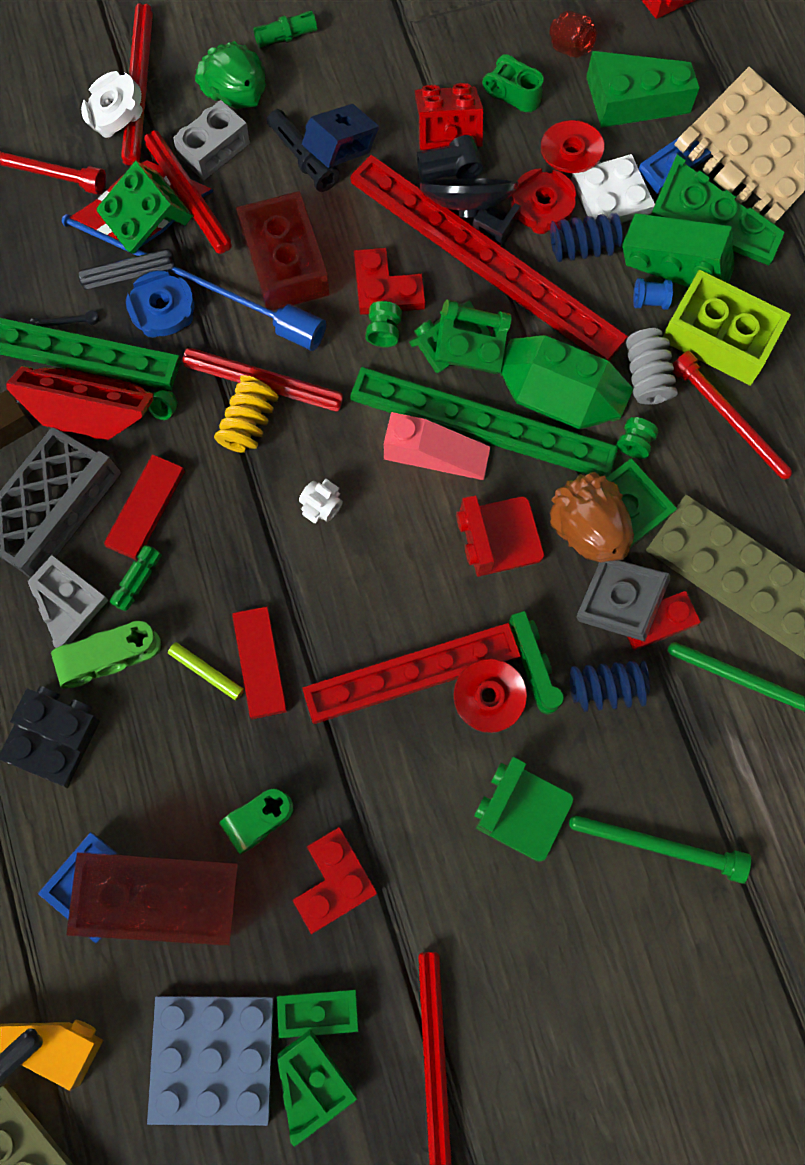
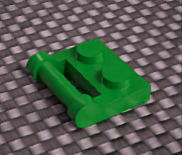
M447 299L442 308L434 361L493 374L501 373L507 332L511 325V314L501 311L498 314L463 307L459 306L457 301ZM459 319L494 327L493 335L488 336L453 328L454 320Z

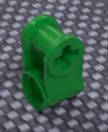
M501 55L497 59L494 70L483 77L482 84L489 95L505 101L520 111L532 112L538 109L541 104L544 82L542 73L519 62L510 55Z
M269 789L249 803L228 814L219 824L239 855L259 844L269 833L288 821L293 813V802L286 793L277 789ZM271 798L276 801L283 800V804L279 807L282 812L279 816L273 813L267 814V810L271 807L268 802Z

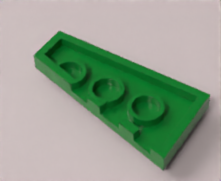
M677 154L650 215L732 226L733 251L769 266L774 259L785 232L754 209H747L735 200L736 196L727 190L722 191L709 181L710 178L700 170L698 172L685 164L686 160Z

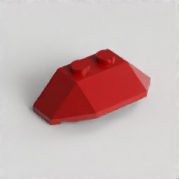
M21 366L6 383L7 390L42 426L56 428L63 432L70 431L84 434L96 439H111L141 419L153 402V394L146 392L135 383L65 368L44 367L33 370L32 367Z

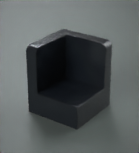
M514 203L508 214L495 207L489 208L487 212L479 210L474 218L473 227L503 247L518 224L521 206Z

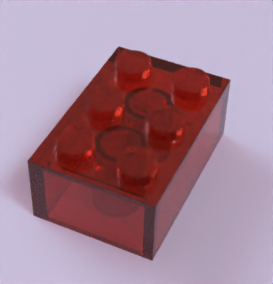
M300 191L236 207L241 233L265 308L274 311L284 308L287 304L296 305L330 295L328 274Z

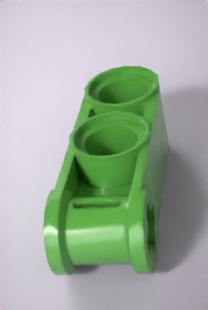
M133 621L112 630L96 633L87 639L57 647L52 650L51 656L60 686L63 689L78 687L98 677L111 675L124 670L126 667L150 660L159 653L161 639L147 623ZM145 635L143 645L138 647L136 644L140 643L139 637Z

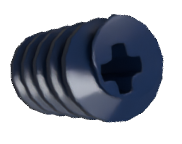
M616 212L611 213L608 218L604 214L597 215L595 220L592 216L584 217L583 221L575 217L572 218L570 224L566 219L559 220L557 226L555 222H551V246L557 262H562L564 252H567L570 261L575 260L577 250H580L583 259H587L589 249H592L597 258L600 257L602 247H605L608 256H612L614 246L618 245V247H621L622 225L620 217Z
M644 660L640 663V666L634 661H629L624 668L621 663L615 662L611 670L608 665L600 664L597 671H595L593 666L586 665L583 668L582 674L578 667L572 666L570 669L572 700L574 703L579 702L584 712H588L590 701H594L598 711H601L606 699L609 700L612 709H617L619 698H623L626 707L631 708L633 697H637L640 705L644 707L647 704V697L650 692L647 665Z

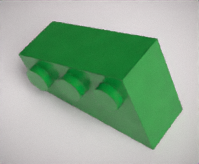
M592 51L586 78L601 128L691 113L699 91L698 81L691 62Z
M635 213L622 244L626 266L666 280H672V282L686 287H690L699 269L728 284L734 270L732 226Z

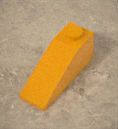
M75 1020L73 1024L70 1022L0 1024V1053L27 1029H35L38 1035L42 1037L43 1044L21 1065L69 1091L81 1085L103 1042V1039L94 1035L96 1029L93 1026L80 1020Z

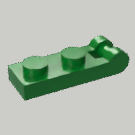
M525 611L513 614L508 623L518 647L520 660L536 705L543 714H552L562 704L563 693L559 688L551 684L548 676L552 674L549 659L545 653L540 654L536 643L540 639L534 620L528 621Z

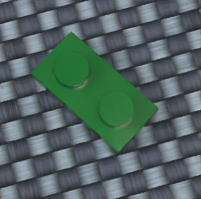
M356 989L277 996L279 1038L301 1037L310 1029L314 1035L358 1032Z

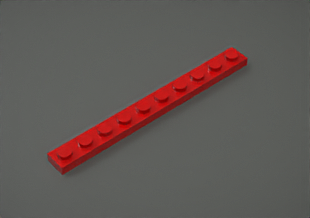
M370 155L351 174V184L586 352L610 361L626 342L628 336L448 208L439 206L426 197L418 187L373 155Z

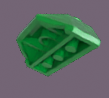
M546 335L510 339L504 352L500 375L503 377L516 404L577 429L621 419L633 388L608 360Z

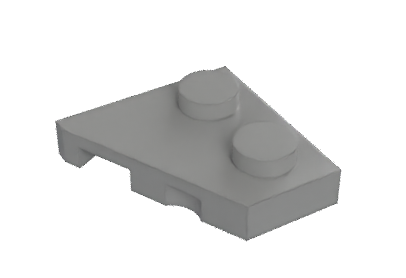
M53 555L47 559L28 581L31 592L38 602L41 616L53 638L52 642L55 648L71 643L108 601L104 595Z

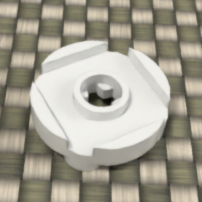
M117 71L109 72L98 78L91 85L89 91L92 95L88 103L83 100L81 108L85 122L103 137L109 138L115 132L124 128L129 122H134L140 118L143 111L140 106L141 90L139 85L128 74L120 75Z

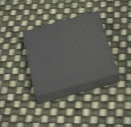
M622 560L599 562L576 618L579 622L645 642L670 582V575L666 572Z

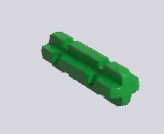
M144 546L137 556L139 560L133 562L119 584L121 589L116 590L112 595L110 603L122 611L129 610L134 602L132 597L135 594H139L152 573L151 567H155L159 562L161 554L153 547Z

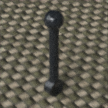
M90 310L81 316L46 320L31 318L28 324L44 327L87 322L89 325H95L98 323L99 317L96 311Z

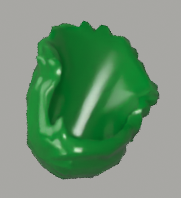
M235 41L229 42L226 45L219 44L216 48H210L207 52L208 55L202 57V61L199 62L196 69L195 82L199 84L200 90L206 97H211L214 101L221 100L228 106L236 109L257 106L266 89L265 70L257 54L250 51L246 45H238Z

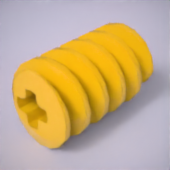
M246 375L240 377L241 382L235 388L236 394L230 399L231 406L225 410L224 415L226 418L221 420L220 430L214 435L215 440L223 447L239 453H244L246 448L257 449L258 443L251 436L262 437L263 431L256 424L267 425L268 419L261 413H272L273 407L266 401L276 402L279 397L267 384Z

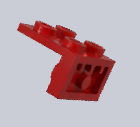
M457 83L453 85V88L425 85L422 89L415 90V100L419 113L420 150L449 146L452 140L462 135L473 136L477 147H483V106L476 87H472L468 83Z

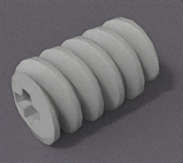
M657 328L639 330L632 333L626 340V346L629 350L628 358L631 362L629 367L632 373L631 381L634 386L633 394L637 402L644 405L662 403L676 397L678 394L676 388L670 387L676 382L675 377L670 374L674 370V366L668 362L672 358V354L666 350L670 346V341L667 338L661 337L663 333Z

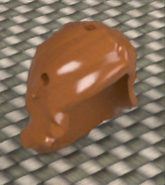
M596 472L585 476L580 474L575 480H567L565 486L555 491V496L551 500L554 503L550 512L551 527L556 529L560 537L568 540L569 547H573L585 559L600 563L623 560L627 557L634 539L629 511L622 501L623 496L619 491L618 485L614 482H609L605 476H599Z

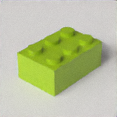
M699 269L670 320L663 337L669 339L670 346L684 353L690 350L698 360L751 386L763 368L791 314Z

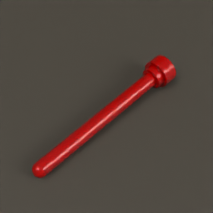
M0 152V165L79 183V186L84 188L86 192L101 195L106 185L104 169L88 166L87 168L77 170Z
M688 350L673 363L674 370L672 373L678 379L682 377L684 381L689 380L781 479H789L792 475L791 468L699 371L701 368L697 364L699 360L692 352Z

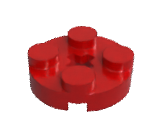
M533 169L523 174L517 180L518 189L512 195L511 207L514 203L521 206L519 221L530 227L537 234H545L550 230L552 221L557 226L561 219L570 220L576 204V189L566 175L556 170L548 173L542 172V169ZM537 196L542 198L550 197L551 199L548 204L538 202Z

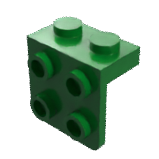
M512 757L507 765L501 762L491 780V783L497 786L491 798L486 796L482 798L474 814L476 818L480 819L475 829L523 855L541 862L546 859L573 803V797L570 793L524 770L526 763Z

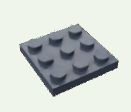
M155 997L147 1125H269L274 997Z

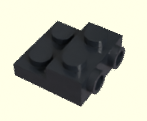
M39 686L37 692L26 688L10 720L14 726L0 752V760L68 788L100 720L90 714L93 708L82 702L72 699L70 705L57 701L60 694L48 688Z

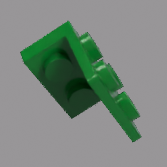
M136 160L97 207L99 215L125 249L132 254L140 248L163 219L168 222L175 220L186 226L193 217L192 213L161 174Z

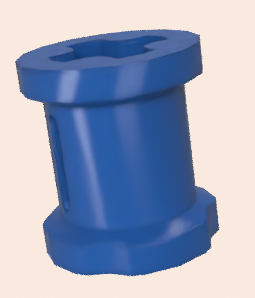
M637 278L633 294L634 308L640 309L642 305L661 306L663 310H668L673 296L672 280L665 279L663 283L645 282L643 278Z

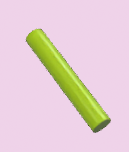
M177 642L170 647L168 651L170 656L235 701L242 696L244 688Z

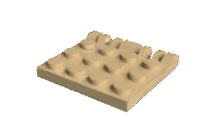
M748 67L688 127L674 144L684 154L698 140L700 143L692 150L688 158L693 162L704 153L706 148L711 151L714 157L708 160L702 171L708 175L721 162L724 167L715 176L713 181L724 191L727 190L730 193L743 182L746 187L735 200L741 204L750 197L753 191L762 200H759L752 209L760 213L768 205L771 209L763 217L773 224L805 191V116L751 67Z

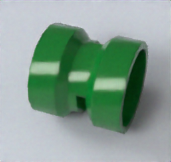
M387 301L372 303L369 308L371 323L366 328V340L378 347L395 346L399 338L397 325L401 322L402 309L398 305Z

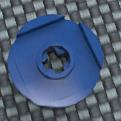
M153 271L144 274L133 283L134 289L131 291L130 296L128 294L126 298L127 311L134 325L142 330L147 337L154 338L171 335L192 323L194 298L189 285L184 279L170 276L169 272ZM162 298L164 302L169 301L166 307L162 309L153 308L156 305V300Z

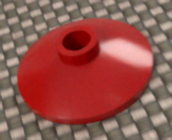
M576 120L562 121L554 124L544 133L541 140V153L545 161L554 169L566 173H581L593 168L600 162L604 153V140L599 131L588 123Z
M484 659L472 663L462 671L454 687V704L459 716L470 727L482 732H499L509 728L520 718L526 705V687L521 675L511 665L500 660ZM486 688H491L494 691V698L489 702H485L482 698V692Z

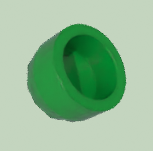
M159 390L153 394V402L148 410L154 417L160 420H167L176 411L178 401L174 393Z

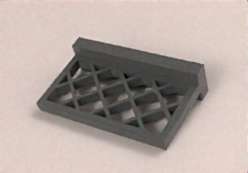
M51 428L0 490V558L31 578L51 555L56 557L121 474L110 457L100 451L95 452L56 428ZM56 440L64 443L65 454L49 457L48 450ZM85 457L91 459L83 471L74 473L73 460ZM66 462L67 475L51 478L50 466ZM42 468L43 480L28 484L27 476L32 470ZM68 483V490L62 498L53 500L52 487ZM44 489L45 502L29 506L28 493ZM21 495L22 507L6 511L5 504L11 497ZM46 510L47 517L39 526L31 527L30 514ZM22 516L23 529L8 533L7 520ZM24 538L25 544L16 556L10 555L8 542Z

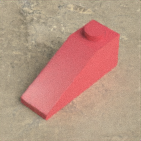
M391 412L384 440V460L484 480L490 446L429 420Z

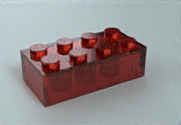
M77 852L66 936L229 946L238 864L237 862Z

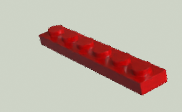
M506 623L302 687L314 725L458 679L462 671L476 661L496 659L509 663L518 660L520 653L510 625Z

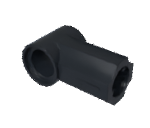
M462 135L455 138L449 146L417 152L418 172L422 181L456 175L459 179L475 178L483 171V164L476 140L470 135Z

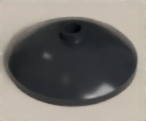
M458 178L420 182V190L426 197L439 206L459 210V217H476L478 210L499 205L518 189V181L508 179Z

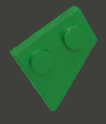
M311 1029L278 1053L277 1060L283 1086L285 1111L287 1112L290 1143L295 1147L357 1100V1093Z

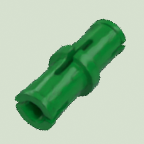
M312 10L288 18L284 15L279 17L278 21L253 27L254 36L259 48L284 40L288 43L294 37L317 31V23Z

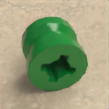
M631 417L624 426L626 432L620 436L617 446H619L618 449L630 457L645 459L651 452L650 443L657 438L659 430L648 420Z

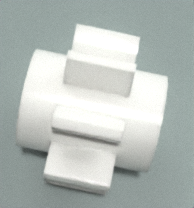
M325 479L322 484L316 481L310 482L299 498V502L303 504L301 508L303 511L302 515L315 524L320 518L329 522L337 514L343 502L338 498L340 495L338 492L339 487L328 479Z

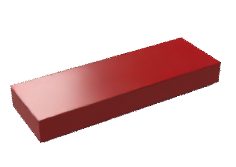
M152 454L108 534L104 545L111 550L138 561L137 556L141 549L146 546L185 473L184 468Z
M268 607L232 613L251 720L286 713V703Z

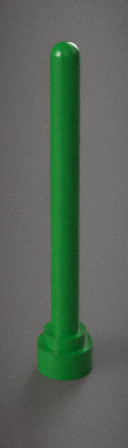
M673 642L668 646V652L671 656L805 712V696L680 643Z
M577 815L572 816L569 820L570 828L575 831L721 870V874L727 875L728 880L745 884L749 876L751 855L748 853L734 850L732 853L725 852L722 855Z

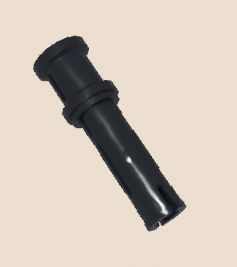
M276 109L272 111L267 117V124L298 159L299 169L302 173L308 174L312 178L317 191L325 192L330 190L340 177L339 170L334 166L326 167L301 145L304 136L288 119L283 110Z

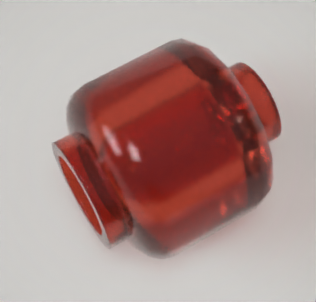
M566 10L558 18H555L550 26L551 43L553 48L559 53L579 58L585 53L590 52L594 47L597 30L594 21L587 15L573 10Z

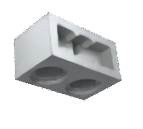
M221 100L212 107L205 109L201 116L188 126L181 128L177 135L173 137L178 158L203 181L250 144L247 123Z

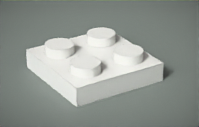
M632 154L599 163L585 172L572 173L571 180L587 216H592L594 220L597 215L604 214L608 218L611 213L616 212L622 223L632 220L635 213L649 215L654 208L655 203Z

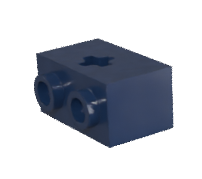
M352 103L310 117L305 127L306 132L301 145L326 167L330 168L368 154L378 132L379 125Z

